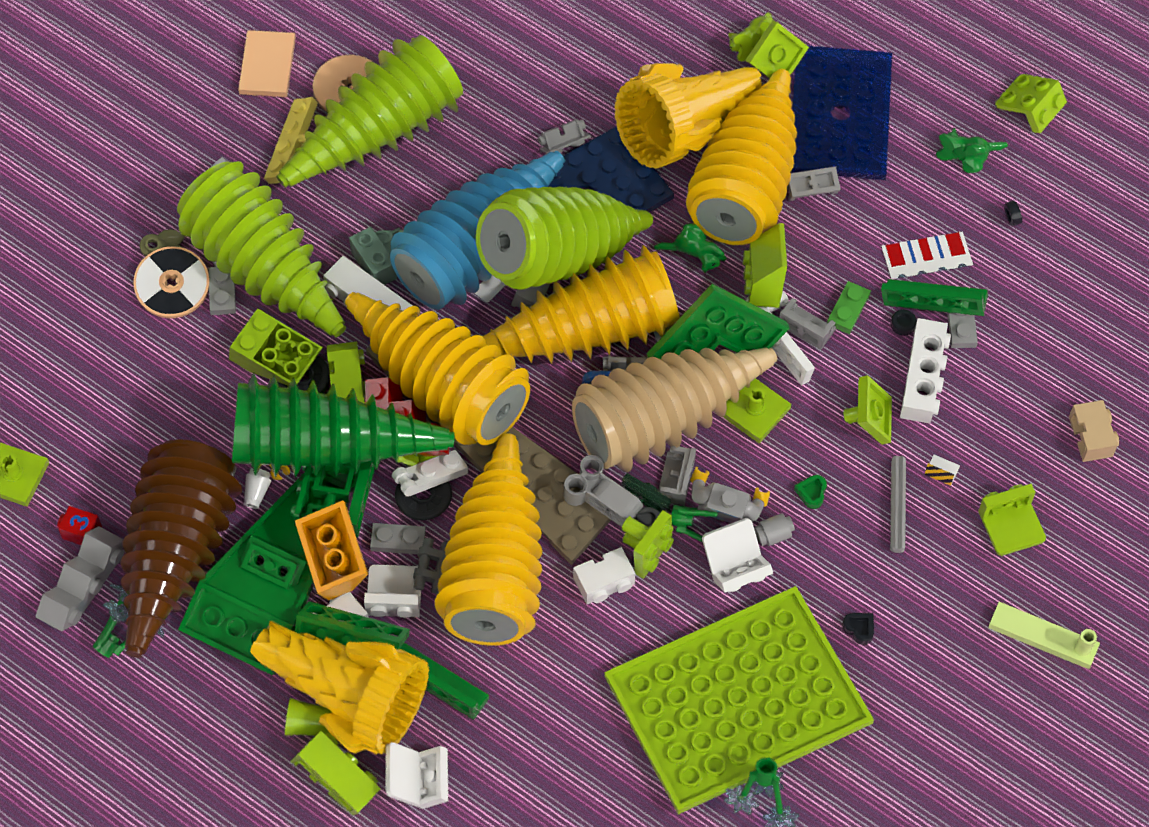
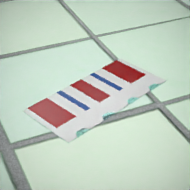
M963 232L882 245L891 279L973 265Z

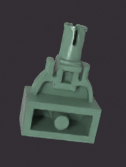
M369 227L349 237L351 253L361 269L383 285H386L397 279L390 261L391 239L394 234L403 232V230L397 228L393 231L380 230L374 232L372 227Z

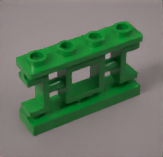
M373 462L361 463L358 474L355 473L351 463L341 465L338 473L348 474L345 490L322 486L325 471L334 472L331 465L321 466L316 477L311 466H303L305 474L303 479L299 478L297 484V494H299L297 502L293 501L291 517L298 520L335 504V500H343L350 503L353 493L349 516L355 535L358 537L374 475L375 466ZM312 486L313 497L325 499L323 505L308 504Z

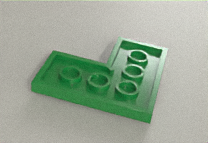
M711 284L647 352L648 358L656 357L661 359L665 353L670 352L680 355L686 349L697 353L704 348L714 351L719 344L736 353L741 350L750 351L765 347L769 349L790 328L783 319Z

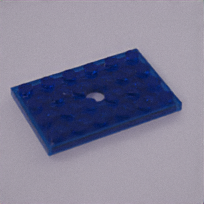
M808 46V50L796 66L794 72L792 111L795 115L794 125L797 130V137L795 139L796 152L793 156L794 166L791 173L836 166L839 177L886 180L893 52ZM837 106L845 107V110L850 115L847 119L838 120L832 116L831 111Z

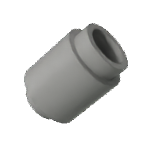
M781 513L759 522V525L755 526L754 530L760 546L767 545L769 547L792 538V531H795L790 516L785 517Z

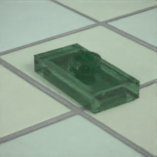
M626 473L622 479V487L636 496L644 506L655 508L659 513L662 510L669 513L670 498L658 492L657 488L652 484L643 483L629 473Z

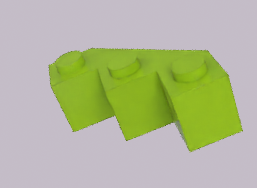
M357 341L327 345L331 385L334 383L337 395L346 398L351 389L354 388L357 401L365 403V381H362L360 368L361 364H365L363 349H358Z

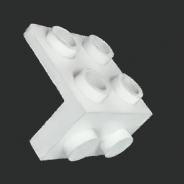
M749 518L733 522L702 536L713 580L724 592L737 591L745 584L760 582L766 576L773 574L771 564L761 556L753 523Z
M371 565L369 568L368 590L364 597L365 611L368 613V616L420 617L421 590L414 588L415 579L413 578L414 570L418 566Z
M393 742L386 745V793L389 797L422 809L448 802L447 748L438 746L417 752Z

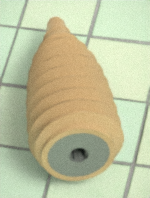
M766 347L750 351L741 350L738 353H733L726 349L716 353L709 348L701 349L697 353L686 349L680 355L669 352L665 353L661 359L649 357L644 361L643 365L637 362L631 363L627 366L626 370L613 369L608 377L597 375L591 384H581L576 391V397L572 402V415L576 431L588 455H596L602 459L603 469L616 465L623 472H630L633 459L639 464L644 465L649 460V451L656 456H662L665 453L666 443L677 448L680 446L682 434L690 439L695 438L697 423L703 428H710L713 419L712 412L720 417L725 416L727 410L726 401L730 399L732 402L737 403L739 391L744 387L749 388L751 381L774 366V363L777 362V355L772 348L768 349Z

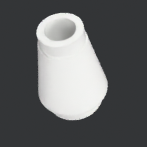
M251 468L250 472L246 474L243 505L253 509L259 508L271 483L269 479L271 474L269 472L259 469L255 476Z

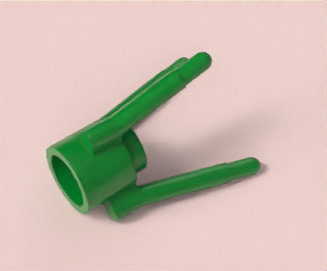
M674 505L671 514L672 525L677 526L676 532L686 534L703 543L702 536L687 529V526L692 527L695 516L717 517L718 513Z

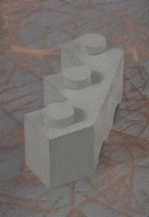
M99 526L85 533L78 556L64 563L57 587L42 595L35 617L60 631L75 626L95 595L99 593L115 566L121 561L124 555L122 550L123 539Z

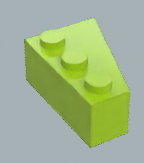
M320 731L290 762L296 767L300 763L310 773L309 778L316 783L318 781L329 791L328 794L354 816L381 789L377 785L378 780L370 772L366 771L364 773L357 766L359 762L351 753H344L338 748V741L330 733L326 732L324 734Z

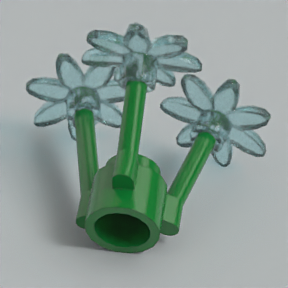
M110 584V587L120 592L117 598L119 601L116 603L113 600H109L108 603L103 604L104 607L110 609L109 614L111 616L103 631L92 645L95 650L107 658H110L113 653L119 656L125 649V641L119 644L120 637L112 632L117 622H125L128 618V610L123 603L124 598L128 594L121 585ZM160 627L157 633L158 635L160 634L163 637L164 632Z
M770 757L761 758L756 762L755 770L749 772V778L744 789L740 785L737 786L736 791L730 788L726 789V793L730 797L725 798L724 802L735 804V813H738L742 808L748 815L752 814L751 808L759 806L756 801L751 800L754 792L749 791L753 784H757L755 789L756 795L762 793L765 789L768 797L772 798L774 790L776 807L772 808L773 814L763 815V818L769 821L766 827H795L793 820L799 818L798 813H790V806L782 808L780 790L784 789V786L780 783V778L783 777V772H777V763Z

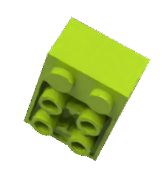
M257 308L230 346L229 360L251 373L254 372L256 375L271 379L274 375L277 382L289 385L294 377L296 384H298L323 347Z

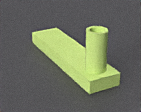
M1002 602L998 603L988 627L1087 669H1090L1100 644L1096 641V633L1091 629L1083 630L1080 635Z

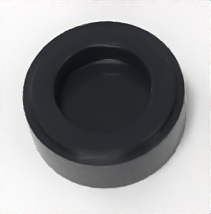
M1012 200L1005 203L1004 210L1010 225L1016 226L1021 224L1022 215L1016 201Z
M909 310L896 311L891 319L892 330L901 336L910 335L916 327V316Z

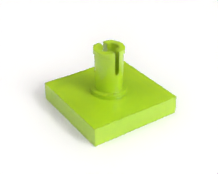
M772 20L745 61L754 68H757L758 71L769 79L778 69H785L791 75L809 47L778 22Z
M868 375L859 377L858 406L844 409V419L848 424L858 422L880 444L891 443L892 397Z
M755 378L750 382L749 388L744 387L739 391L737 403L732 402L730 399L726 402L727 410L723 418L760 444L787 414L792 404Z
M0 443V498L28 507L49 465L48 458Z

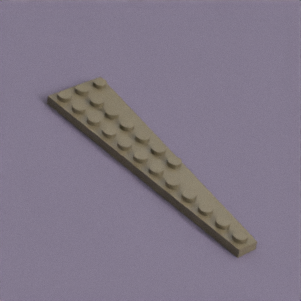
M369 345L366 349V354L389 377V372L380 366L378 355L371 350ZM512 427L507 433L515 435L519 442L520 461L523 463L521 467L522 474L529 480L525 487L531 490L536 497L535 502L532 504L540 514L536 524L541 529L543 535L549 540V543L572 565L608 525L611 519L586 502L578 506L568 504L563 497L564 483L569 475L577 473ZM454 436V445L483 473L484 466L492 459V453L496 448L498 440L489 445H481L479 443L463 445ZM573 487L570 489L572 492L576 493L582 491L578 487Z

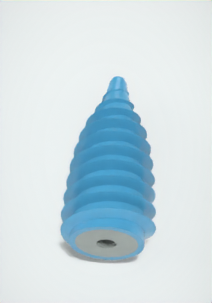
M558 151L549 152L538 159L531 160L529 164H516L512 167V170L498 168L493 174H482L477 178L476 182H466L460 190L449 192L445 200L436 201L432 205L431 210H426L419 214L417 221L408 222L403 232H398L392 237L390 253L392 267L405 288L421 303L435 310L442 309L449 302L456 305L466 303V292L476 293L479 290V280L488 281L492 276L481 262L476 246V228L481 214L492 201L509 190L548 187L563 167L565 162L563 155Z

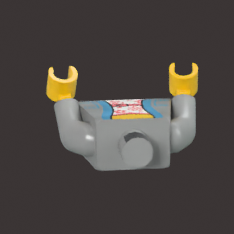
M695 467L690 481L693 483L692 500L699 504L697 510L717 512L718 516L712 518L730 524L744 518L756 521L763 507H766L768 504L770 491L761 492L758 487L755 488L751 502L750 494L719 483H712L705 487V482L709 476V471L707 470L704 473L698 470V467Z

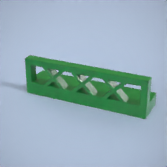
M888 279L887 283H882L881 287L884 306L984 316L988 298V289Z
M310 601L297 614L295 632L298 634L308 633L322 640L328 637L345 646L348 642H381L394 646L395 650L402 648L410 633L408 628Z
M403 643L401 650L419 657L428 663L429 676L426 691L474 720L489 700V695L408 644Z

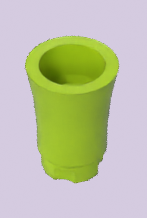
M290 698L285 724V736H315L320 731L324 734L326 732L329 733L327 728L319 723L321 715L331 713L332 711L323 706Z

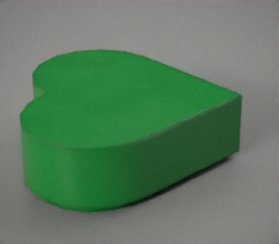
M813 475L794 486V490L808 508L817 509L822 506L824 493L827 488V482L823 476Z

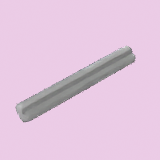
M894 456L891 461L890 550L893 553H903L905 549L906 458L904 456Z

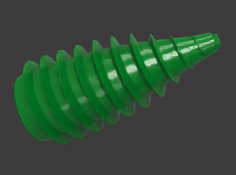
M254 372L247 384L238 383L232 463L251 464L255 476L262 465H271L275 477L281 466H291L295 478L302 466H311L316 477L321 466L331 465L335 476H337L341 465L349 463L352 464L357 474L361 463L372 461L377 470L380 461L393 457L397 463L401 456L411 454L417 456L418 453L448 450V447L453 448L454 432H450L449 429L432 425L430 422L425 423L413 419L411 413L407 416L396 413L393 403H390L386 410L376 405L374 394L369 397L366 403L357 401L354 388L351 389L346 398L337 395L334 383L328 392L323 394L318 392L314 380L309 385L307 391L298 389L294 377L287 388L278 387L274 375L267 386L258 385Z

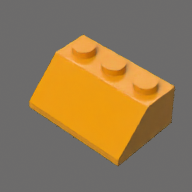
M342 500L295 520L317 594L327 600H331L353 591L368 575L345 501Z

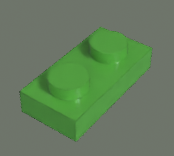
M848 281L827 323L833 320L836 322L834 325L836 329L850 335L870 296L871 290Z

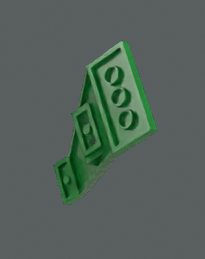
M325 471L322 486L345 490L348 474L338 473L335 476L334 472ZM305 472L300 476L301 479L304 478ZM299 479L206 573V578L199 581L195 594L178 629L270 675H275L276 672L261 664L250 652L252 644L256 641L259 634L265 628H268L270 620L294 631L297 614L306 605L314 586L301 539L295 525V519L291 517L293 501L297 502L299 494H297ZM312 486L308 504L323 505L325 499L313 497ZM345 502L347 508L350 504L349 502ZM260 555L264 558L262 565H259L257 561ZM283 566L287 568L286 576L281 574Z

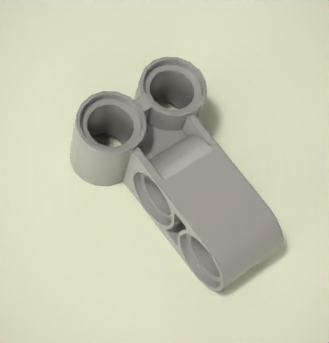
M596 455L585 456L580 462V473L571 474L565 480L563 496L565 501L572 506H578L586 502L622 527L627 517H636L643 508L642 502L603 474L604 464L600 457ZM589 468H593L597 472L591 474L586 472V470ZM573 487H578L582 491L576 493L572 492L570 489Z

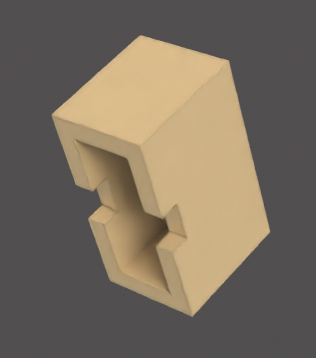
M1100 400L1073 405L1069 419L1074 435L1080 434L1081 441H1078L1077 445L1082 461L1086 462L1113 457L1116 448L1119 446V437L1116 431L1113 432L1111 426L1112 415L1110 410L1106 409L1104 401Z

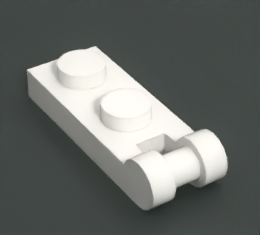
M453 450L449 452V455H440L408 468H397L392 473V478L397 484L401 485V491L405 496H412L468 474V466L458 452Z

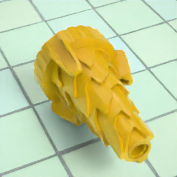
M655 63L641 66L638 76L632 77L624 83L616 96L614 107L615 119L622 142L634 159H637L640 164L646 165L649 168L653 167L654 169L683 159L689 153V150L698 151L702 149L720 129L721 123L725 121L724 119L728 113L736 108L740 101L749 97L756 90H760L762 86L760 77L762 75L758 69L744 67L722 73L714 71L705 75L680 78L683 72L681 64Z
M271 620L268 628H265L259 634L256 641L253 642L250 651L261 664L286 679L285 682L288 685L316 699L315 703L331 710V713L321 715L319 723L325 726L329 733L352 753L366 749L374 754L379 753L383 755L386 754L387 744L392 742L398 744L406 734L419 710L429 676V667L425 660L401 649L395 650L394 646L381 642H348L345 646L328 637L322 640L308 633L298 634Z

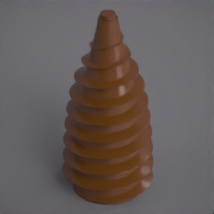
M169 440L153 447L148 453V461L141 467V480L135 486L136 498L130 504L132 516L126 522V529L129 534L125 536L122 544L126 554L121 558V567L126 573L121 578V586L128 594L123 602L128 610L125 648L127 649L126 654L131 657L141 658L142 654L146 653L152 640H155L154 637L160 627L167 625L165 620L171 612L181 611L182 608L177 603L179 598L194 596L195 590L188 583L199 582L206 578L204 570L199 566H207L214 562V554L209 549H215L222 545L223 540L218 532H223L230 526L226 515L232 514L236 510L233 498L241 495L242 486L234 478L237 471L235 463H232V459L212 446L192 440Z

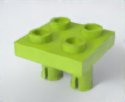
M662 510L654 523L649 527L629 516L622 525V531L626 532L623 537V543L634 548L635 574L644 579L648 572L652 573L659 563L658 558L663 551L665 553L668 552L673 544L672 515Z

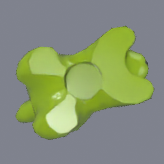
M767 12L764 16L754 18L750 25L740 33L730 32L728 34L730 49L739 52L737 55L739 61L743 62L747 59L773 20L771 13Z

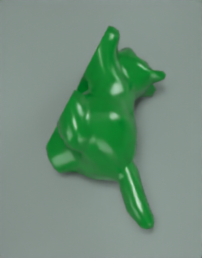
M953 128L951 132L939 135L943 149L938 150L936 156L944 161L961 160L963 163L962 168L966 173H977L983 169V163L987 160L990 151H1000L1006 148L1008 144L1006 142H987L978 136H959L956 133V129Z
M694 223L685 224L673 243L662 242L654 246L655 250L679 251L700 259L702 263L701 269L704 273L720 266V260H727V257L724 255L725 253L712 241H706L703 231Z

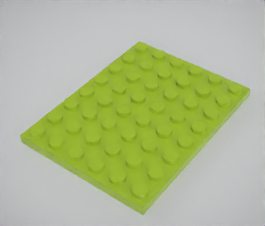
M796 586L604 672L605 679L677 814L683 813L747 783L749 772L755 770L756 762L761 758L770 757L777 763L779 768L863 729L874 722V718Z

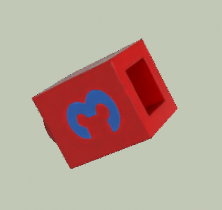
M72 506L68 507L65 514H61L57 523L62 539L78 545H82L85 533L98 526L102 528L98 515Z

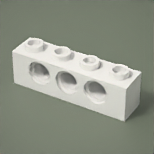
M921 318L917 319L900 418L930 424L933 414L938 415L940 400L936 399L937 392L941 393L944 378L939 377L940 370L945 371L947 356L943 355L944 348H949L951 334L946 333L948 323ZM927 347L933 348L934 351H929V350H927L926 348H927ZM922 369H927L931 373L923 372ZM919 391H924V392H926L928 395H921V394H919L918 392H919Z

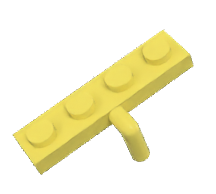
M313 97L294 99L264 179L269 184L280 183L276 177L279 174V170L295 154L296 148H300L306 141L305 132L308 131L318 104Z

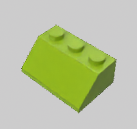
M778 223L762 233L756 241L750 243L749 251L744 250L743 265L745 267L743 278L746 280L744 294L748 295L749 303L755 306L779 308L787 271L784 223Z

